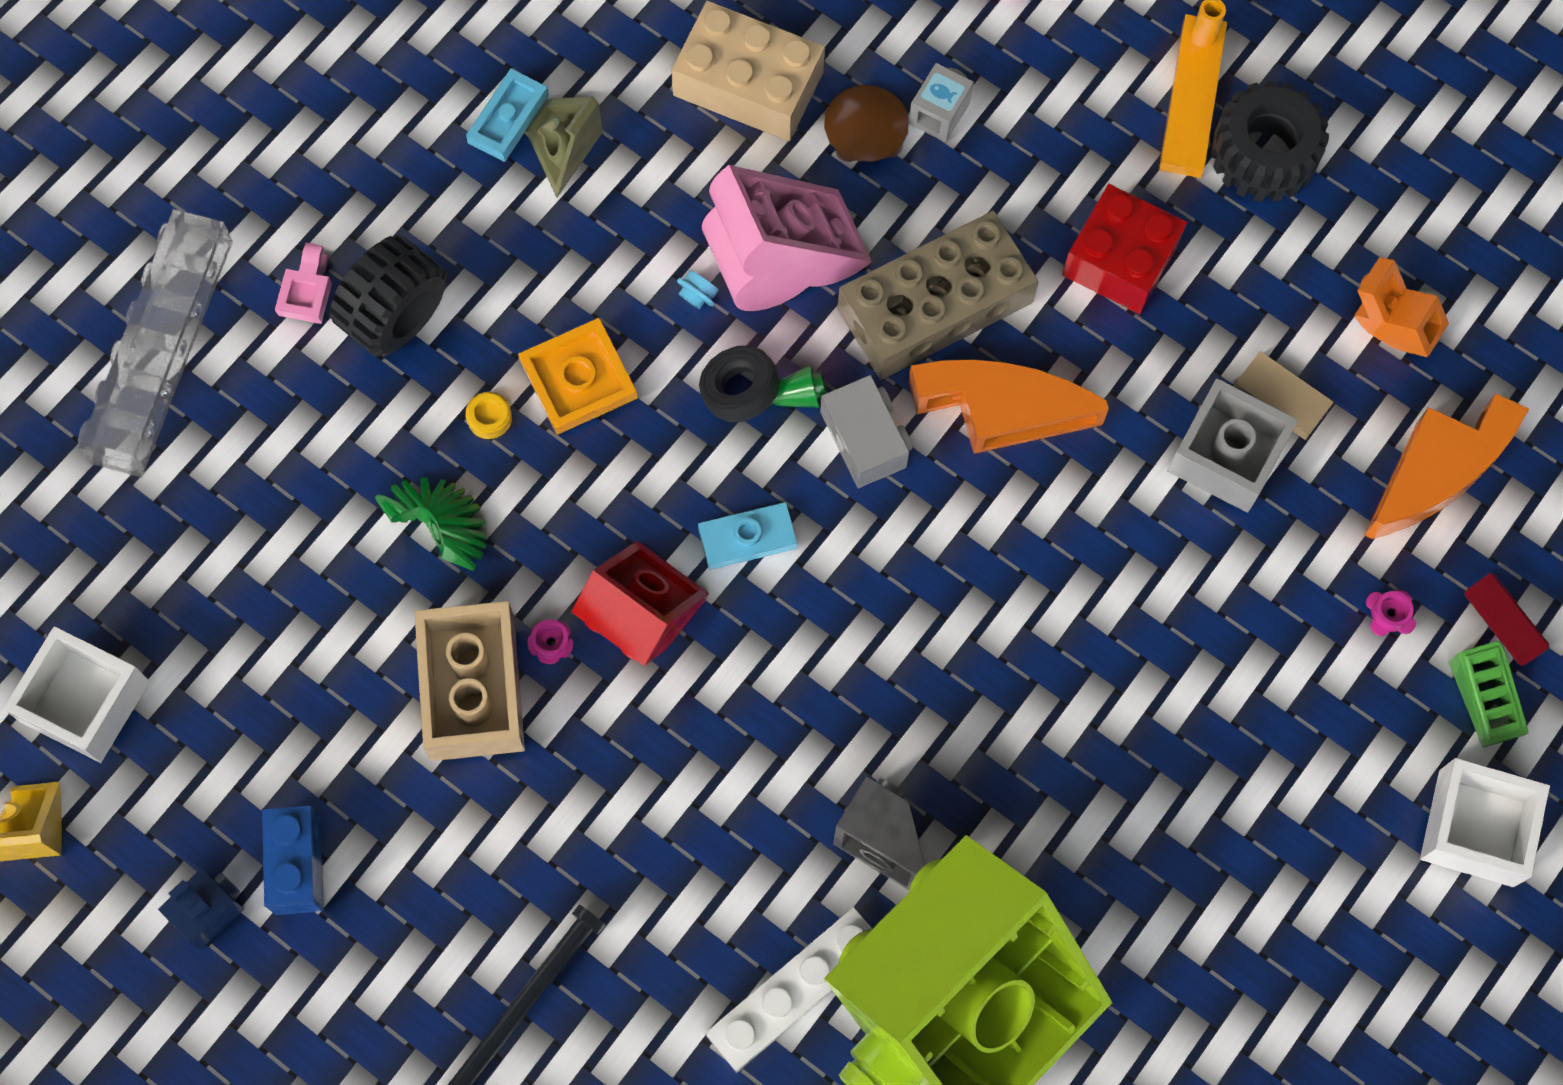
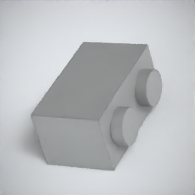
M871 375L821 396L820 413L857 488L907 468L909 451L912 450L911 440L903 425L896 427L890 415V412L893 411V406L884 387L877 389Z

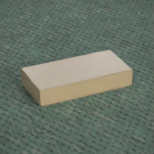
M1261 351L1233 386L1298 419L1293 432L1304 440L1307 439L1334 403Z

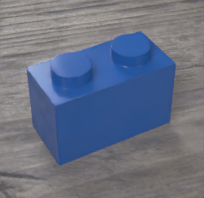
M312 806L263 809L264 906L275 915L324 911L321 816Z

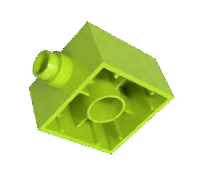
M967 835L943 859H935L923 866L914 877L909 893L873 929H867L855 935L844 947L839 963L824 978L865 1033V1036L850 1051L854 1060L852 1062L849 1061L838 1074L845 1085H1035L1112 1003L1047 892Z

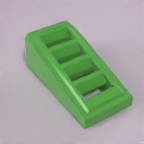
M1500 641L1459 652L1448 662L1483 748L1519 738L1529 733L1509 663ZM1486 662L1487 670L1474 673L1473 665ZM1493 680L1496 687L1480 692L1478 684ZM1498 698L1501 699L1502 706L1485 710L1484 702ZM1508 716L1510 724L1493 729L1490 728V720Z

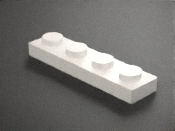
M854 907L705 1033L736 1073L833 991L824 978L839 963L840 955L846 944L858 933L872 929Z

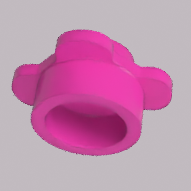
M1404 590L1389 591L1383 595L1379 592H1373L1367 597L1366 606L1371 609L1373 619L1370 629L1375 635L1385 636L1388 632L1395 631L1407 635L1415 629L1416 621L1412 618L1414 608L1412 598L1408 592ZM1387 610H1393L1395 612V616H1388Z

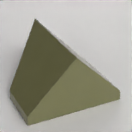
M594 97L546 99L524 132L532 143L556 198H558L603 133L599 102Z

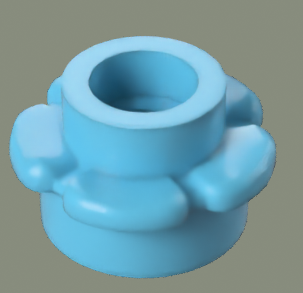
M689 270L683 280L680 278L677 280L678 284L683 287L679 295L698 309L704 303L709 306L714 305L712 299L719 290L705 278Z

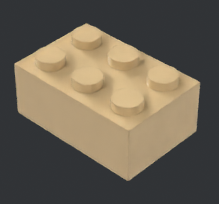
M706 1L671 69L673 96L790 142L823 75L825 46Z
M509 601L414 611L423 749L431 761L525 751L515 618Z

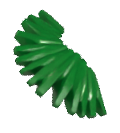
M424 477L420 479L421 495L405 480L401 482L403 490L396 484L391 486L396 500L381 494L375 496L376 501L392 523H407L408 520L415 521L416 518L425 523L437 547H439L441 559L472 571L476 569L477 565L470 559L481 560L484 555L480 549L486 548V544L482 541L486 540L487 535L486 533L476 531V529L485 525V519L469 518L479 512L481 508L478 503L470 504L474 501L472 495L461 498L465 493L464 488L454 492L456 484L452 482L445 488L446 480L441 479L431 494L428 478Z

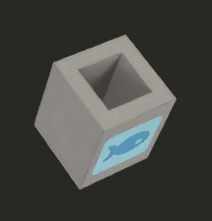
M935 63L911 102L909 124L947 142L970 104L974 82L957 69H947Z

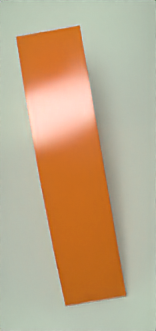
M947 360L911 365L908 384L917 415L960 405L974 454L1101 426L1109 410L1105 399L1083 387L1037 369L1010 363L983 360Z
M1495 393L1482 409L1475 427L1472 428L1428 407L1415 424L1365 532V536L1375 539L1413 526L1441 511L1464 494L1499 457L1516 434L1529 408Z

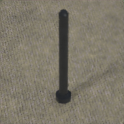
M579 904L572 913L577 918L447 1085H472L591 931L599 934L605 927V924L582 905Z

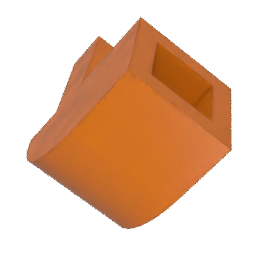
M1379 257L1371 271L1363 277L1357 290L1362 304L1354 315L1359 324L1369 334L1394 349L1429 357L1449 325L1439 297L1407 289L1395 260Z

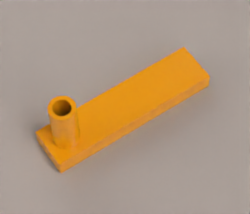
M1204 0L1201 3L1197 16L1185 15L1159 171L1201 178L1204 172L1227 22L1223 21L1226 7L1221 0Z

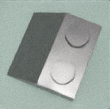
M866 777L836 825L833 845L909 890L914 877L925 866L909 802L901 798L904 794L903 791L893 783L882 778L875 782Z

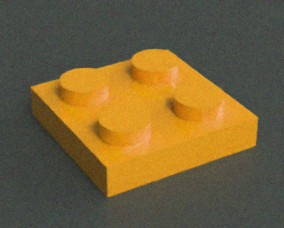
M599 318L518 354L520 363L556 435L638 399L637 391Z

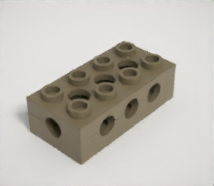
M993 210L839 287L838 311L881 381L1032 304L1039 281ZM895 313H899V314H902V315H904V316H897V315H894V314H895Z

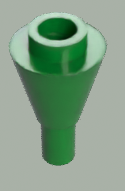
M810 364L780 379L778 394L772 404L786 407L820 408L821 396L827 393L822 371L814 372Z

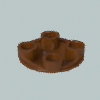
M859 85L846 89L832 99L825 112L824 130L829 143L835 148L837 157L845 162H875L897 156L901 152L903 143L908 135L909 117L904 104L892 92L878 86Z

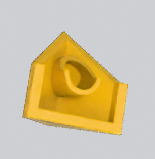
M60 782L12 786L10 790L11 799L9 802H5V808L0 814V861L62 855Z

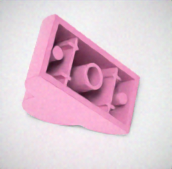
M728 165L710 185L709 193L715 207L703 220L702 231L736 307L741 310L759 311L780 305L794 298L809 286H825L842 281L872 263L838 189L733 165Z

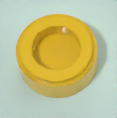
M483 392L473 397L468 403L466 419L469 428L476 436L483 439H495L505 434L512 422V413L509 403L503 396L494 392Z

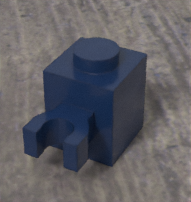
M201 868L187 882L182 880L168 893L171 897L158 910L190 944L202 950L244 908L234 899L240 893V890L221 871L213 877Z

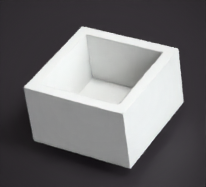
M54 626L3 709L20 723L101 763L150 681L135 666Z
M1458 758L1453 759L1439 770L1420 860L1510 887H1515L1531 878L1550 785Z

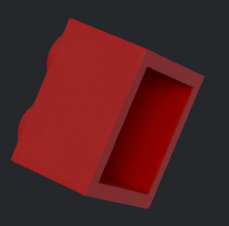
M1108 183L1068 253L1062 276L1140 315L1176 251L1187 222Z

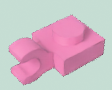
M306 243L299 271L285 270L275 307L278 316L322 324L332 286L330 278L322 276L328 263V254H323L324 246Z

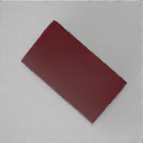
M1489 573L1465 591V597L1519 665L1524 666L1549 649L1550 644L1494 574Z

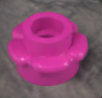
M543 620L537 623L532 629L531 636L528 638L530 653L534 656L537 655L539 661L545 664H555L561 657L566 658L571 653L574 645L573 640L570 638V628L565 623L556 620ZM553 638L555 639V644L549 646L546 643L547 640Z

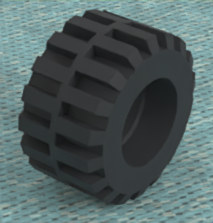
M1266 81L1264 87H1260L1258 83L1248 85L1246 93L1240 89L1233 95L1231 102H1227L1214 132L1210 153L1211 158L1216 159L1213 165L1216 174L1224 173L1222 182L1228 188L1235 185L1238 188L1236 194L1245 197L1246 193L1254 195L1253 201L1263 202L1265 196H1270L1271 201L1276 202L1282 200L1284 193L1289 198L1296 195L1300 187L1305 188L1310 182L1326 151L1329 133H1326L1328 127L1327 118L1319 117L1322 111L1321 106L1318 102L1311 104L1308 101L1310 94L1304 90L1297 93L1292 90L1294 85L1285 83L1283 87H1277L1276 81ZM1257 131L1275 134L1286 143L1289 150L1285 152L1264 150L1253 142L1249 134Z
M398 234L393 237L389 236L368 249L348 270L332 300L330 318L336 326L373 356H387L412 340L432 317L442 299L447 284V272L406 237Z

